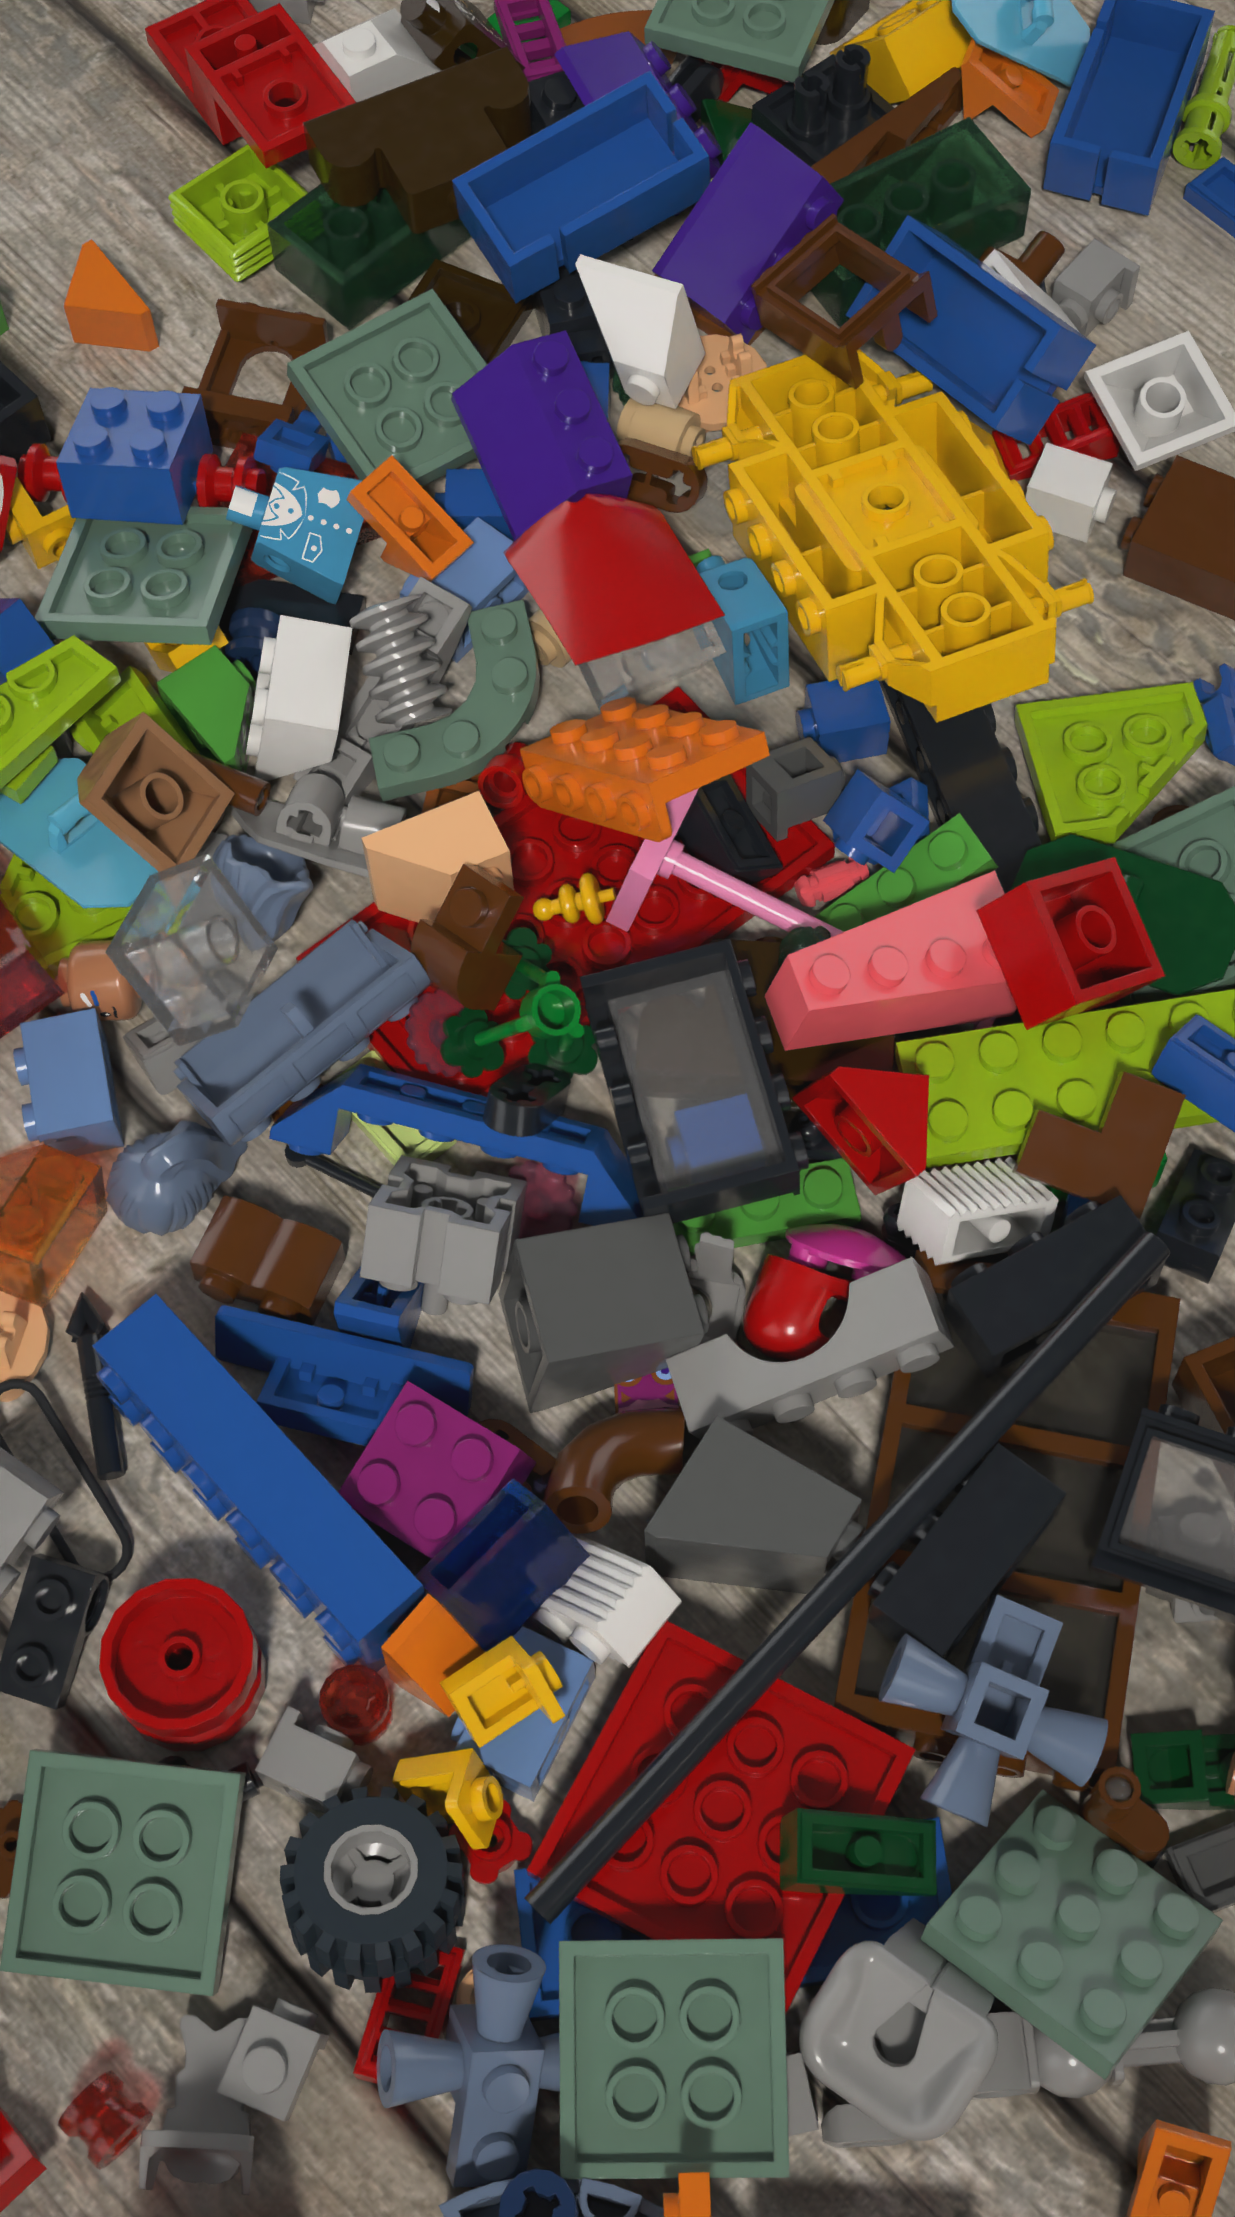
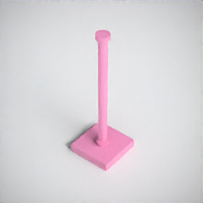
M698 789L665 803L672 827V836L661 842L644 840L606 919V922L628 932L656 875L668 879L670 874H673L811 944H816L844 932L683 852L682 850L685 845L674 839ZM996 1017L985 1021L972 1022L974 1024L973 1030L991 1027Z

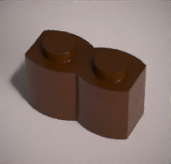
M223 1196L190 1260V1266L194 1279L199 1282L198 1288L216 1301L233 1304L235 1299L255 1303L259 1306L258 1312L261 1314L313 1326L345 1261L342 1241L324 1231L301 1222L283 1219L269 1210L245 1200Z

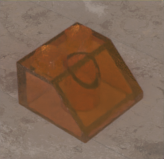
M45 1144L0 1157V1291L46 1308L108 1211L102 1166Z

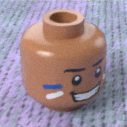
M126 940L79 942L71 950L69 958H62L59 963L58 989L63 1007H71L73 1012L95 1008L100 1021L134 1019L142 1007L143 998L153 997L154 971L150 960L141 961L136 946Z

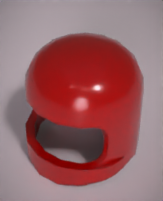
M767 1254L743 1318L744 1332L748 1341L762 1354L779 1362L798 1360L814 1353L830 1340L821 1334L819 1330V1321L824 1306L831 1297L848 1302L849 1283L855 1280L836 1278L799 1263Z

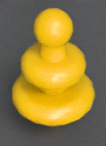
M585 873L579 880L580 892L576 893L572 885L564 884L559 888V898L553 900L548 898L538 899L533 905V914L541 921H548L554 915L562 914L568 923L574 924L580 919V911L584 910L588 921L598 925L605 917L604 902L616 900L614 888L601 890L597 878L592 873Z

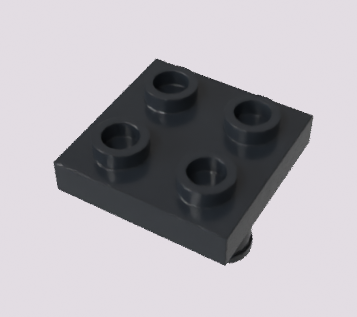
M852 44L845 46L844 52L840 49L836 56L832 54L805 71L802 76H798L794 82L789 81L753 104L751 121L811 167L893 110L894 107L867 84L868 66L871 61L870 53L864 47Z

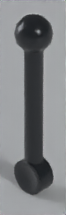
M288 1144L286 1145L285 1157L288 1164L292 1167L300 1168L308 1165L372 1198L380 1188L318 1156L297 1153L291 1150Z

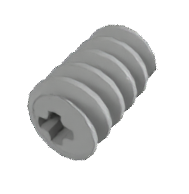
M422 594L402 597L367 607L349 621L350 627L353 629L370 630V634L356 644V649L358 652L372 653L377 656V658L362 668L363 675L382 677L383 682L368 692L372 700L389 701V706L375 715L377 723L393 724L398 728L453 713L452 708L435 707L433 705V701L447 692L446 685L427 683L426 678L441 668L440 661L425 660L420 657L421 653L435 644L434 638L416 636L414 634V630L428 620V616L426 613L408 612L407 606L420 598Z

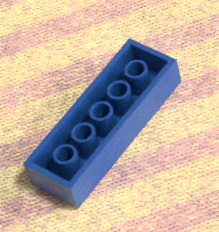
M157 1294L153 1295L92 1345L104 1367L96 1373V1376L110 1393L108 1398L131 1426L134 1427L139 1423L152 1440L150 1445L173 1473L176 1474L179 1470L182 1471L194 1487L192 1492L216 1521H219L226 1514L228 1515L225 1521L237 1535L235 1541L249 1559L260 1570L269 1562L273 1565L269 1570L280 1583L278 1589L291 1606L304 1619L313 1611L315 1612L317 1617L314 1620L325 1634L322 1638L347 1668H351L358 1661L373 1677L386 1665L381 1646L426 1596L422 1583Z

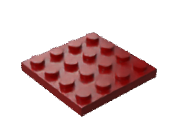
M669 1621L663 1625L647 1645L526 1870L528 1876L540 1881L743 1664V1659ZM778 1678L574 1898V1901L645 1940L783 1938L786 2016L846 1894L783 1891L780 1889L781 1819L796 1808L884 1816L916 1749Z

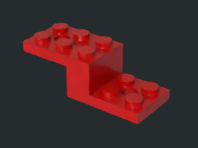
M205 0L145 28L149 46L222 145L243 137L266 169L307 149L303 122L356 103L280 3L258 13L249 0Z

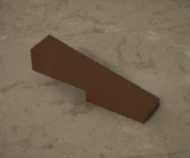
M956 67L951 68L811 166L844 199L837 210L838 222L884 170L903 179L959 115L963 98L960 69Z

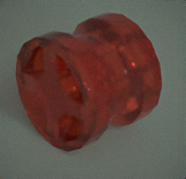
M349 1664L336 1669L326 1678L320 1690L319 1706L329 1728L347 1736L357 1746H364L375 1742L387 1732L393 1720L394 1706L385 1681L375 1670L364 1665ZM374 1697V1699L370 1701L368 1710H366L368 1706V1701ZM346 1713L351 1715H357V1717H351L349 1715H346L345 1717L341 1718Z
M112 2070L105 2072L90 2083L71 2102L58 2121V2126L68 2137H79L88 2146L87 2158L99 2170L105 2168L123 2154L138 2139L142 2130L146 2129L153 2117V2113L142 2102H131L124 2095V2082Z

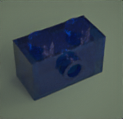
M512 1478L415 1577L422 1583L424 1590L435 1598L470 1637L487 1652L511 1635L514 1636L520 1630L523 1623L556 1590L568 1582L574 1571L590 1555L546 1503Z

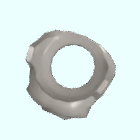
M184 2015L180 2019V2029L186 2049L185 2069L181 2070L176 2076L175 2107L167 2109L163 2129L142 2130L139 2189H153L159 2163L164 2161L168 2171L174 2177L190 2183L202 2181L208 2184L223 2183L235 2177L240 2170L242 2195H249L255 2139L254 2136H251L250 2113L244 2112L245 2104L217 2092L248 2018H238L216 2032L195 2015Z

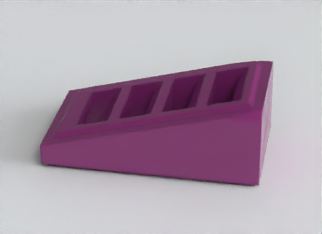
M494 0V10L502 38L525 66L523 73L528 82L564 71L554 54L566 46L549 0ZM539 16L540 19L519 25L514 24V21ZM545 36V38L521 43V41ZM551 56V58L529 63V61Z

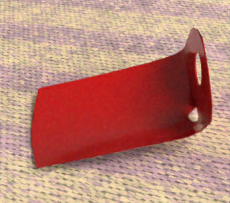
M586 493L577 502L564 501L526 530L503 552L547 618L575 666L642 646L725 616L664 515L653 505L613 495Z

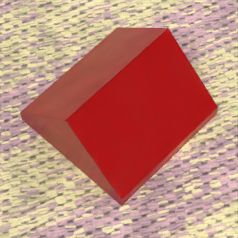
M839 1066L804 1087L792 1097L794 1102L874 1195L909 1181L926 1169L929 1075Z

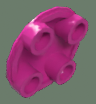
M809 1224L789 1228L785 1231V1236L788 1242L791 1243L788 1259L817 1269H826L828 1261L852 1267L851 1277L854 1280L907 1259L898 1250L873 1234L840 1224Z

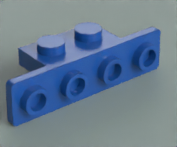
M221 1305L215 1315L216 1358L221 1361L270 1372L256 1403L276 1425L367 1446L407 1381L465 1416L468 1415L471 1408L474 1366L469 1362L227 1305Z

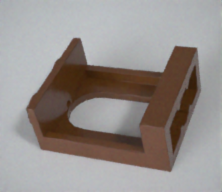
M218 298L216 309L221 327L220 333L198 389L184 386L182 393L201 394L212 445L254 453L257 438L276 418L293 424L302 410L311 411V409L292 382H290L282 405L232 395L242 367L248 359L259 353L278 352L286 355L292 361L329 342L326 319L304 312L293 313L261 307L250 302L240 303Z

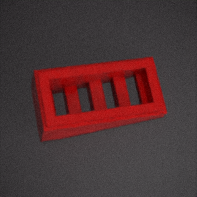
M1092 392L1058 404L1032 444H1027L1031 456L1024 459L1017 445L1022 443L1021 441L997 430L992 431L993 439L1010 480L1015 479L1016 481L1032 477L1045 448L1041 440L1043 437H1049L1053 445L1100 460L1116 458L1120 446L1116 435ZM1072 431L1075 438L1068 440L1065 432Z
M453 1946L449 1954L439 1949L436 1950L438 1965L445 1966L441 1980L410 1973L412 1984L406 1986V1988L436 1995L432 2008L395 1999L397 1988L394 1976L381 1979V1993H376L353 2070V2075L357 2079L377 2084V2050L381 2033L384 2029L399 2031L387 2027L390 2014L427 2023L424 2036L443 2039L450 2005H452L466 1953L465 1949Z

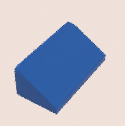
M1196 1014L1169 1039L1152 1069V1075L1170 1089L1185 1094L1186 1100L1235 1132V1039L1202 1016Z

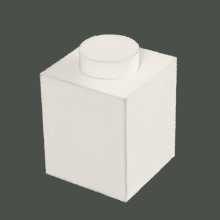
M1046 443L1027 486L1026 502L1037 516L1042 515L1047 519L1052 532L1087 543L1095 522L1098 521L1104 524L1107 522L1115 501L1117 490L1108 487L1113 463Z

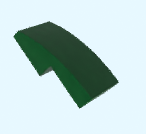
M1202 1729L1130 1734L1134 1774L1138 1777L1141 1784L1139 1799L1152 1809L1235 1810V1796L1226 1794L1228 1771L1235 1752V1734L1202 1735Z

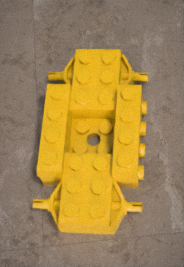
M860 349L857 350L864 382L857 389L806 355L730 380L727 426L722 427V437L692 446V457L696 467L698 466V470H703V468L727 460L736 461L728 464L730 490L723 493L725 508L733 525V536L746 556L753 559L788 611L789 622L829 682L838 679L840 686H843V691L846 692L874 680H885L888 686L923 703L936 723L1049 682V664L1055 663L1056 620L1066 611L1086 604H1092L1094 602L1093 589L1091 584L1087 583L1086 578L1057 589L1052 588L1048 582L1049 551L1054 547V537L1047 519L1042 515H1036L1026 502L1020 484L1015 479L1010 480L1000 468L992 447L981 443L973 432L966 413L963 410L957 411L943 391L899 405L902 403V400L925 392H931L933 390V382L918 370L895 378L891 371L885 372Z

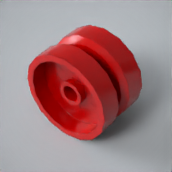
M164 1579L137 1590L114 1612L102 1636L99 1670L109 1698L146 1741L168 1750L204 1751L230 1740L253 1718L265 1692L266 1659L257 1635L250 1625L244 1610L223 1589L199 1579Z

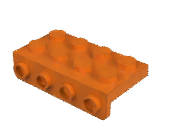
M632 697L619 698L605 703L600 708L601 714L586 721L574 719L559 723L550 729L551 736L520 749L525 767L522 773L523 784L529 797L539 807L654 842H661L672 836V827L665 803L770 756L764 731L738 726L735 720L716 721L703 718L699 712L680 713L669 710L667 705L663 704L650 706L636 703V699Z

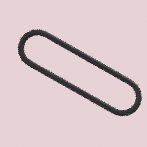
M9 1379L0 1383V1395L10 1389H22L29 1392L35 1398L118 1534L122 1544L121 1558L113 1569L104 1573L109 1581L116 1579L126 1570L132 1557V1542L127 1529L44 1393L34 1383L24 1379ZM0 1434V1447L14 1456ZM55 1525L49 1535L66 1562L81 1566Z

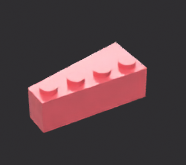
M995 870L787 955L764 996L784 1050L788 1051L985 1021L994 1017L996 1019L1011 1017L1017 1010V1007L976 911L1005 894Z

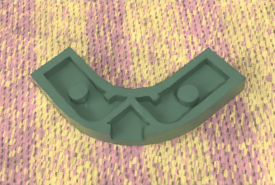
M524 599L471 611L468 618V626L476 659V681L467 700L451 715L428 725L369 738L377 786L382 801L443 788L477 775L483 771L493 757L501 755L506 751L505 746L517 734L523 723H529L538 699L540 674Z

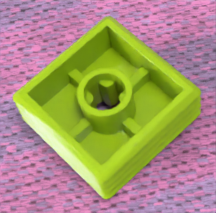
M248 144L168 196V199L171 201L170 207L173 209L172 215L175 217L173 219L174 223L236 282L255 274L261 267L288 249L296 247L302 240L321 228V224L318 222L320 217L317 214L319 212L316 207L317 201L278 164L266 169Z

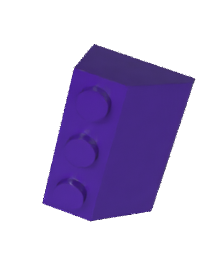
M627 31L564 46L554 54L584 106L650 70L676 107L677 120L683 117L708 153L710 180L714 178L721 167L716 157L723 151L715 137L704 125L699 128L691 116L697 110L694 102L679 83L671 84L665 74L671 69V65L653 41L645 45L631 32ZM684 210L676 213L674 216H678Z
M750 122L652 271L660 278L683 284L691 307L730 334L736 335L741 333L744 343L748 344L755 332L763 327L759 319L751 285L760 278L766 269L776 264L793 249L808 232L814 230L832 213L837 215V210L844 199L822 175L761 128Z
M566 330L511 345L452 393V403L514 541L539 519L564 501L577 502L586 493L613 495L627 499L633 474Z

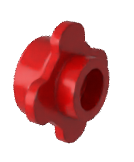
M504 1799L502 1814L496 1820L492 1834L498 1839L494 1847L473 1850L455 1823H453L449 1830V1836H456L460 1850L471 1864L470 1875L472 1879L479 1884L487 1885L495 1882L499 1873L509 1869L515 1861H526L533 1850V1842L530 1835L518 1830L511 1819V1806Z

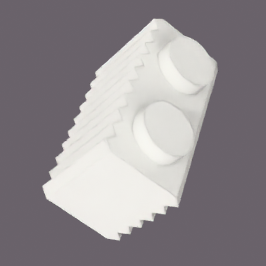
M1010 1156L1005 1161L998 1158L994 1163L989 1159L984 1164L977 1161L973 1166L966 1163L962 1168L956 1164L951 1170L946 1166L940 1172L936 1168L931 1172L924 1170L917 1177L905 1182L897 1226L899 1231H904L906 1238L912 1239L913 1245H919L920 1252L926 1251L927 1258H933L935 1266L1008 1253L1015 1243L1034 1232L1039 1231L1044 1237L1051 1232L1058 1199L1041 1183L1013 1173L1016 1161Z
M566 1533L565 1543L557 1544V1553L549 1554L548 1564L540 1565V1575H532L531 1585L523 1586L522 1596L537 1611L532 1617V1622L550 1639L561 1645H564L570 1639L575 1647L594 1662L602 1664L609 1656L612 1660H617L628 1668L632 1666L682 1603L677 1594L650 1565L581 1535Z

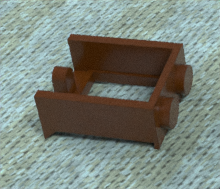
M833 213L814 230L808 232L793 249L776 264L766 269L760 278L751 285L761 325L855 389L864 382L857 350L872 337L875 343L887 351L895 350L903 337L899 313L905 307L929 323L938 316L929 271L918 274L839 223L837 216ZM840 264L880 290V292L846 323L837 328L798 301Z

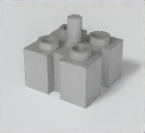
M401 1155L389 1173L388 1184L381 1185L368 1205L360 1277L379 1281L383 1287L394 1291H411L418 1287V1282L424 1283L421 1309L429 1315L444 1314L447 1310L448 1301L460 1305H474L477 1303L489 1305L501 1283L502 1271H506L516 1239H519L527 1181L476 1171L474 1177L452 1173L451 1165Z

